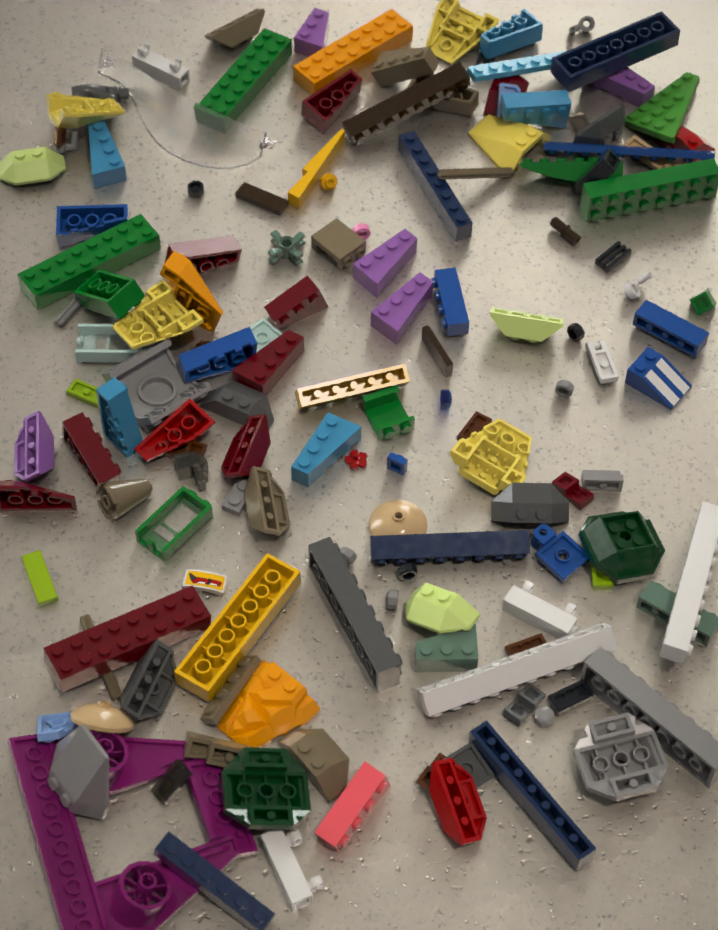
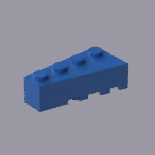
M128 204L57 206L56 238L58 247L86 241L129 220Z
M247 327L179 354L178 368L184 382L187 383L232 372V369L256 353L257 341L251 328Z

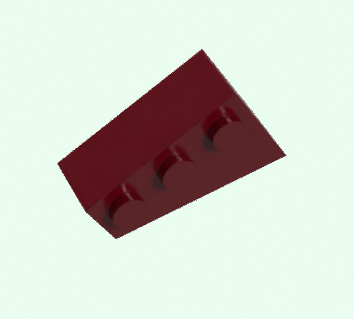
M308 275L264 306L266 312L280 330L329 307L320 290Z

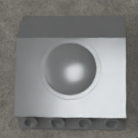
M169 338L154 343L102 374L105 382L115 377L119 382H123L126 385L136 420L147 432L162 424L189 398L196 403L205 398L206 392L212 389L209 382H184L178 364L168 348L172 345Z

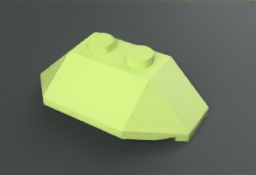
M47 147L11 151L0 161V181L16 186L51 181L66 171L64 156Z
M492 307L490 312L491 318L505 336H509L512 340L527 339L530 343L544 341L560 330L564 323V319L494 307Z
M424 583L414 590L404 603L407 622L437 633L456 632L462 629L464 631L470 630L481 616L459 594L429 583Z

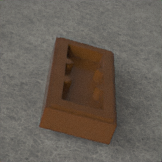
M476 411L457 435V441L462 438H469L471 433L475 431L477 433L482 431L484 426L492 422V419Z
M540 633L507 645L504 650L507 656H511L547 642L543 634Z

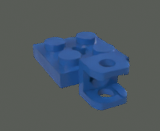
M544 523L533 530V538H531L530 543L537 550L535 558L561 582H565L590 561L586 551L564 531L557 535L550 526ZM559 554L567 555L566 560L560 559Z

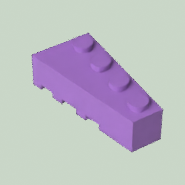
M628 67L591 83L595 85L594 88L607 90L610 95L614 97L620 96L623 98V101L637 107L651 99L655 91L653 84Z
M407 229L402 230L353 263V279L377 298L381 290L389 285V281L396 277L402 266L404 267L417 253V238Z
M421 272L371 311V326L398 345L400 338L403 334L405 335L410 324L415 321L418 313L423 310L433 296V281Z

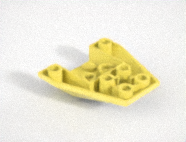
M60 92L46 94L49 119L57 128L75 129L125 114V110L115 99L106 98L104 100L63 95Z

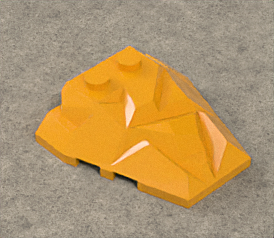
M262 660L222 716L217 729L232 742L261 748L271 743L273 738L281 734L285 736L289 733V730L297 726L301 728L307 725L320 712V708L315 700L307 694V689L275 662L268 663Z

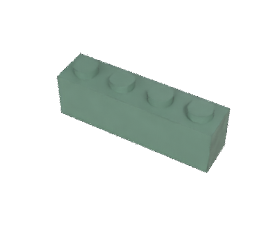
M650 580L640 594L636 607L668 625L676 593L666 589L662 584ZM703 609L702 612H698V615H701L698 627L694 626V630H697L695 641L707 647L718 631V616Z

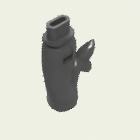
M93 84L71 87L72 96L104 100L111 98L115 99L117 103L129 99V89L121 88V86H119V89L117 86Z

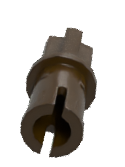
M558 217L551 219L550 225L560 233L561 237L564 236L573 245L580 241L581 236L573 231L570 225H566Z

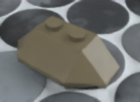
M256 8L204 36L206 39L224 47L237 48L241 42L250 41L254 35L258 34L265 10Z
M253 466L244 493L249 527L264 533L280 536L291 526L285 494L277 481L272 477L270 470Z
M294 729L277 741V744L281 748H286L292 755L291 757L306 770L308 780L329 804L342 794L347 787L349 757L324 729Z

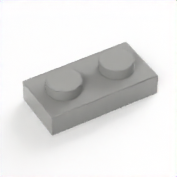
M241 477L237 479L222 504V510L240 516L246 506L244 493L248 482L247 479Z

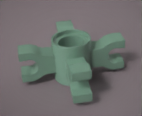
M277 230L271 232L273 237L271 242L278 247L268 251V254L271 256L268 258V261L274 264L282 258L285 260L292 259L297 266L302 264L303 260L301 257L303 253L296 250V248L305 245L303 240L305 234L300 231L292 238L290 236L282 237Z

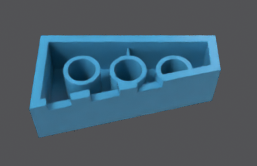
M524 8L520 14L512 15L509 21L504 20L500 23L499 27L494 26L481 34L480 52L486 58L491 59L541 41L543 23Z
M567 90L502 94L499 107L504 121L566 128L572 103Z
M105 121L88 124L94 189L126 181L125 164Z
M114 377L96 389L103 435L126 458H129L136 453L134 448L143 439L128 395V389L123 382H119Z
M328 412L291 466V479L306 487L311 486L325 473V470L330 465L333 466L340 456L350 451V447L361 441V426Z

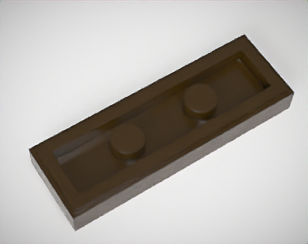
M246 182L235 192L237 198L279 216L289 205V200Z
M430 326L422 327V340L446 378L452 376L453 362Z

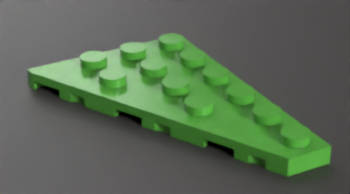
M689 72L684 73L626 116L624 126L673 144L683 124L684 115L688 112V107H690L693 100L692 96L700 83L699 76Z

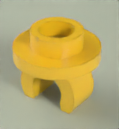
M327 173L319 178L320 184L325 190H333L337 185V177L332 173Z

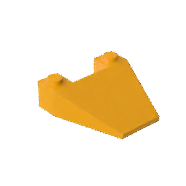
M174 250L163 265L160 275L170 281L167 283L173 288L176 299L188 311L194 309L203 318L204 322L198 327L214 332L223 311L191 261L183 254H179Z

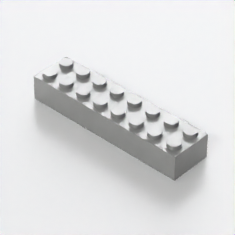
M600 646L584 662L580 680L584 679L592 693L619 715L630 713L636 717L635 719L654 729L662 750L707 788H710L718 780V741L712 737L710 732L699 727L691 717L683 714L674 703L668 702L658 690H654L647 685L642 677L636 676L631 672L627 665L615 659L611 652L605 651Z

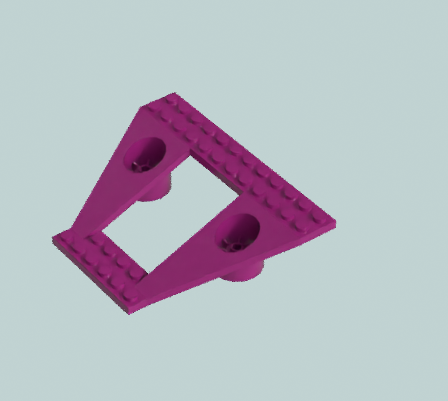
M90 731L109 756V766L112 767L109 769V796L167 777L181 763L190 773L187 780L209 842L192 848V850L220 871L226 868L235 858L256 855L258 849L251 829L246 828L224 814L221 773L225 767L206 764V758L184 757L185 741L121 737L117 733ZM37 734L9 738L7 743L60 930H158L200 891L161 860L154 862L137 861L129 864L122 873L95 882L75 814L63 806L57 792L52 790L48 784V775L56 745L66 736L49 743L44 741L38 742ZM128 886L132 889L126 891L125 887ZM152 900L157 904L150 905L149 901Z

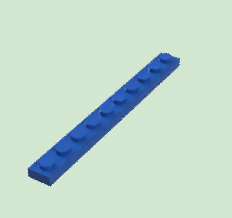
M551 141L543 143V150H547V153L564 151V154L581 152V155L598 153V156H601L609 148L617 157L632 155V158L638 159L642 158V156H649V159L658 160L659 157H666V160L675 161L676 158H683V161L693 162V159L703 161L715 158V151Z

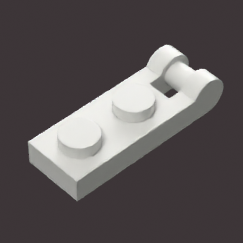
M598 340L596 343L586 342V351L589 353L600 384L618 381L619 375L605 340Z

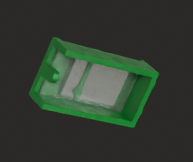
M182 486L135 530L136 541L166 563L179 547L209 519L213 518L212 505L207 500H202L193 490H188Z

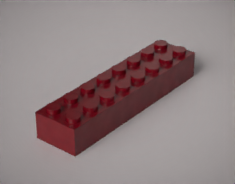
M192 585L44 647V661L63 693L141 659L157 639L170 647L206 631L211 625V614Z

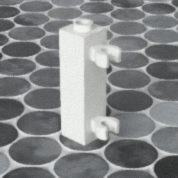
M143 42V47H138L137 51L132 55L134 69L181 91L190 82L189 69L182 66L181 59L175 57V62L152 52L150 51V45L146 42Z
M529 581L525 582L522 589L513 585L503 600V611L557 639L576 633L578 630L576 626L578 618L574 616V610L577 606L569 602L565 611L537 598L531 594L534 584Z
M268 829L261 835V844L292 912L313 904L312 892L322 890L324 882L320 875L306 881L291 849V847L302 844V836L299 830L285 836L283 830Z

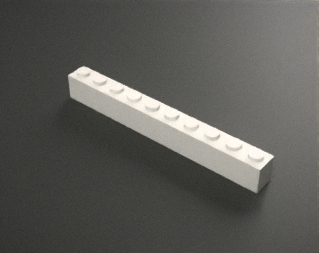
M704 501L697 516L659 657L680 664L684 663L686 657L690 658L693 645H690V641L694 642L697 634L694 626L698 627L701 615H698V612L703 610L705 601L702 600V597H706L709 588L705 584H709L713 572H710L709 569L713 570L716 561L713 555H717L718 506Z
M601 623L418 688L417 693L423 713L429 717H438L444 711L460 709L463 704L477 703L486 696H497L502 690H513L518 688L519 684L533 683L541 676L548 677L555 675L558 670L572 669L575 667V664L584 663L600 646L609 652L617 650L612 626Z

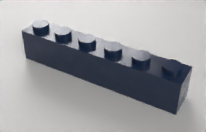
M168 831L156 846L154 855L248 929L265 930L274 918V912Z

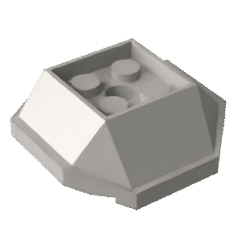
M630 713L588 722L573 752L587 791L613 801H620L657 791L669 770V765L655 730L635 719L636 717ZM621 760L625 764H619L616 761Z

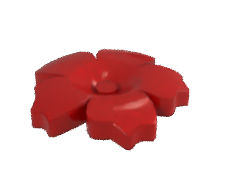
M352 450L349 456H345L344 461L347 465H350V469L355 470L359 469V467L364 468L367 466L366 459L368 456L366 453L360 452L358 454L357 450Z

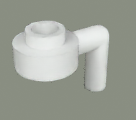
M648 271L633 281L626 283L623 290L625 296L632 300L640 297L641 291L638 286L652 278V273Z

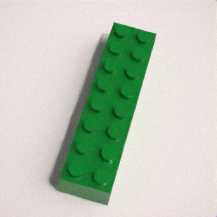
M264 28L195 107L196 122L225 134L292 55V39Z
M713 158L583 183L580 209L586 222L710 199L716 197L718 190V165Z
M139 214L18 273L20 289L36 309L40 310L74 293L78 287L99 269L114 273L161 250L159 234L142 214Z

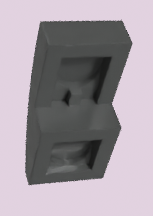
M529 683L518 693L516 699L504 709L502 715L520 726L539 706L546 694Z

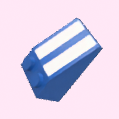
M647 347L627 369L625 379L626 384L669 410H672L692 387L662 354L650 347Z

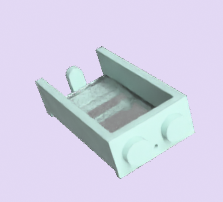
M78 324L80 338H77L78 349L75 350L77 364H82V362L122 363L146 349L147 346L132 350L113 330L112 326L114 324Z

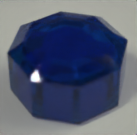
M441 389L440 406L442 408L450 407L452 394L449 389Z

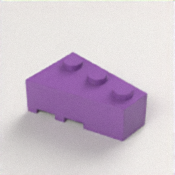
M317 8L313 9L294 36L295 53L309 57L326 47L329 31V12Z

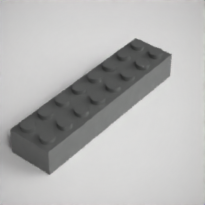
M331 537L309 544V568L377 693L399 685L400 675H402V659L398 653L395 654L390 637L386 638L381 621L376 620L374 608L372 605L367 604L365 592L357 586V578L354 573H350L347 560L341 557L338 544L333 543Z

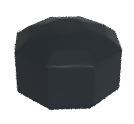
M191 181L188 184V194L192 197H200L204 194V184L200 181Z
M572 323L567 328V333L573 341H580L584 338L585 332L578 323Z
M406 563L398 568L399 579L408 581L417 577L416 565Z

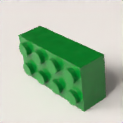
M100 269L74 291V294L85 309L116 319L124 318L128 311L139 305L145 297L135 279Z

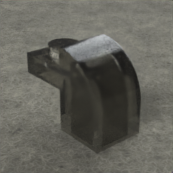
M192 451L174 454V467L179 481L194 477L198 491H206V483L209 482L206 458Z

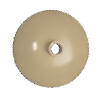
M391 500L382 503L372 512L369 519V531L371 536L426 534L427 519L424 512L415 504L404 500Z
M100 700L99 703L85 704L77 707L70 713V720L79 726L85 724L88 729L100 732L125 733L131 731L134 725L132 719L118 707L112 706L111 702Z

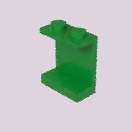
M397 385L362 396V409L379 441L414 430L415 418L414 416L408 417L399 400L400 390Z

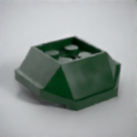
M620 511L589 516L578 534L592 566L600 573L609 577L616 585L651 579L665 552L650 519L644 518L639 511Z
M244 747L221 773L224 814L248 829H294L311 812L306 770L291 757L292 755L286 748Z

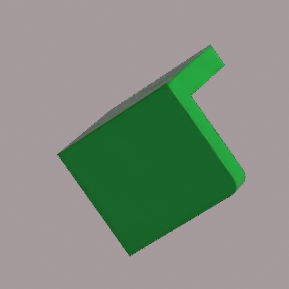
M709 288L693 295L689 299L697 315L716 305V301Z

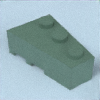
M476 623L467 631L462 629L456 632L443 633L415 642V672L469 671L478 667Z

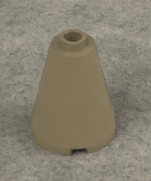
M145 478L101 483L96 487V494H100V500H97L98 505L107 519L111 518L110 521H114L150 497L153 488L150 481H147Z

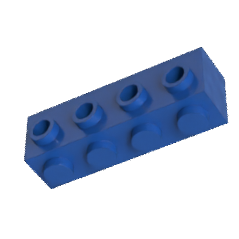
M456 268L435 270L434 277L431 280L433 281V288L436 289L435 301L439 302L438 313L439 316L442 315V329L446 330L447 336L468 334L469 318Z
M648 300L644 301L634 315V326L694 358L697 357L707 343L709 332Z

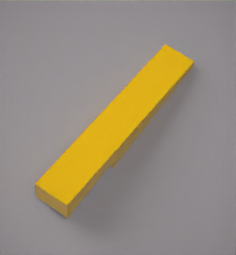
M341 129L302 168V178L288 191L289 205L299 210L320 180L319 178L325 173L345 143V130Z

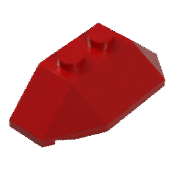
M453 758L434 761L431 767L429 792L443 831L460 845L480 841L487 816L473 777L464 768L455 763L456 761Z

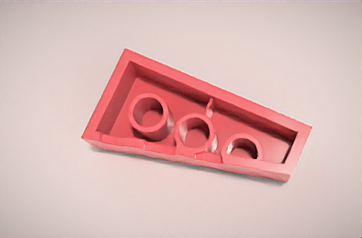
M364 761L315 830V835L338 852L341 848H345L350 841L351 835L361 826L366 816L390 788L391 785L386 775Z

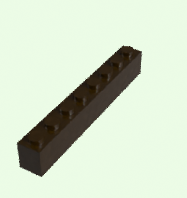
M458 62L343 121L345 134L353 146L363 143L366 139L378 135L381 131L392 128L395 124L407 120L416 113H421L431 105L434 106L439 101L450 98L458 91L465 90L470 86V76L461 62Z

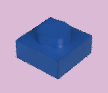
M390 452L387 457V469L404 476L407 472L408 459L402 455Z

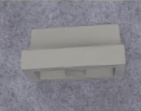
M582 471V485L588 491H622L624 478L620 471Z

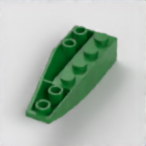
M588 157V161H584V158H574V161H567V158H557V161L550 162V159H539V162H533V159H522V162H518V166L549 177L577 181L598 157ZM620 161L616 171L609 178L623 176V161Z

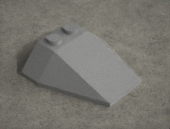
M83 724L57 743L48 775V784L52 790L57 792L61 803L71 813L102 820L106 817L109 809V756L86 725Z

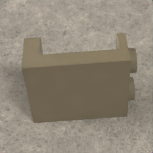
M336 218L311 236V248L315 251L321 248L337 261L338 269L342 270L365 254L366 241Z

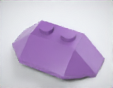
M40 411L24 418L22 422L24 425L20 429L15 441L14 475L26 482L54 468V436Z

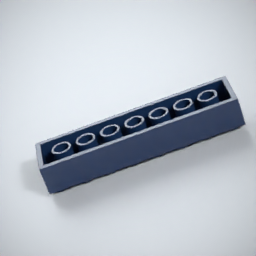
M660 11L552 57L550 72L568 92H571L678 46L681 30Z

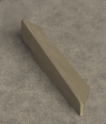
M187 731L184 757L206 758V764L226 767L244 747L251 746Z

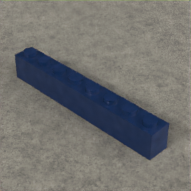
M411 131L399 135V152L455 242L470 238L473 225L471 219L447 181L439 179L437 175L439 169L416 132Z
M529 530L370 536L371 561H375V564H387V560H395V563H407V559H415V563L427 562L426 558H434V562H444L446 558L454 557V561H466V557H474V560H486V556H493L494 559H505V555H513V559L525 558V555L530 554Z
M486 720L471 730L468 743L472 741L492 772L574 869L578 871L592 861L597 848Z

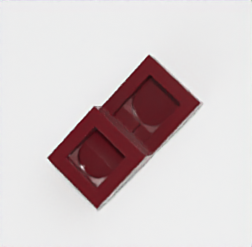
M567 472L562 473L552 481V485L580 510L594 500V494L580 486L579 479Z

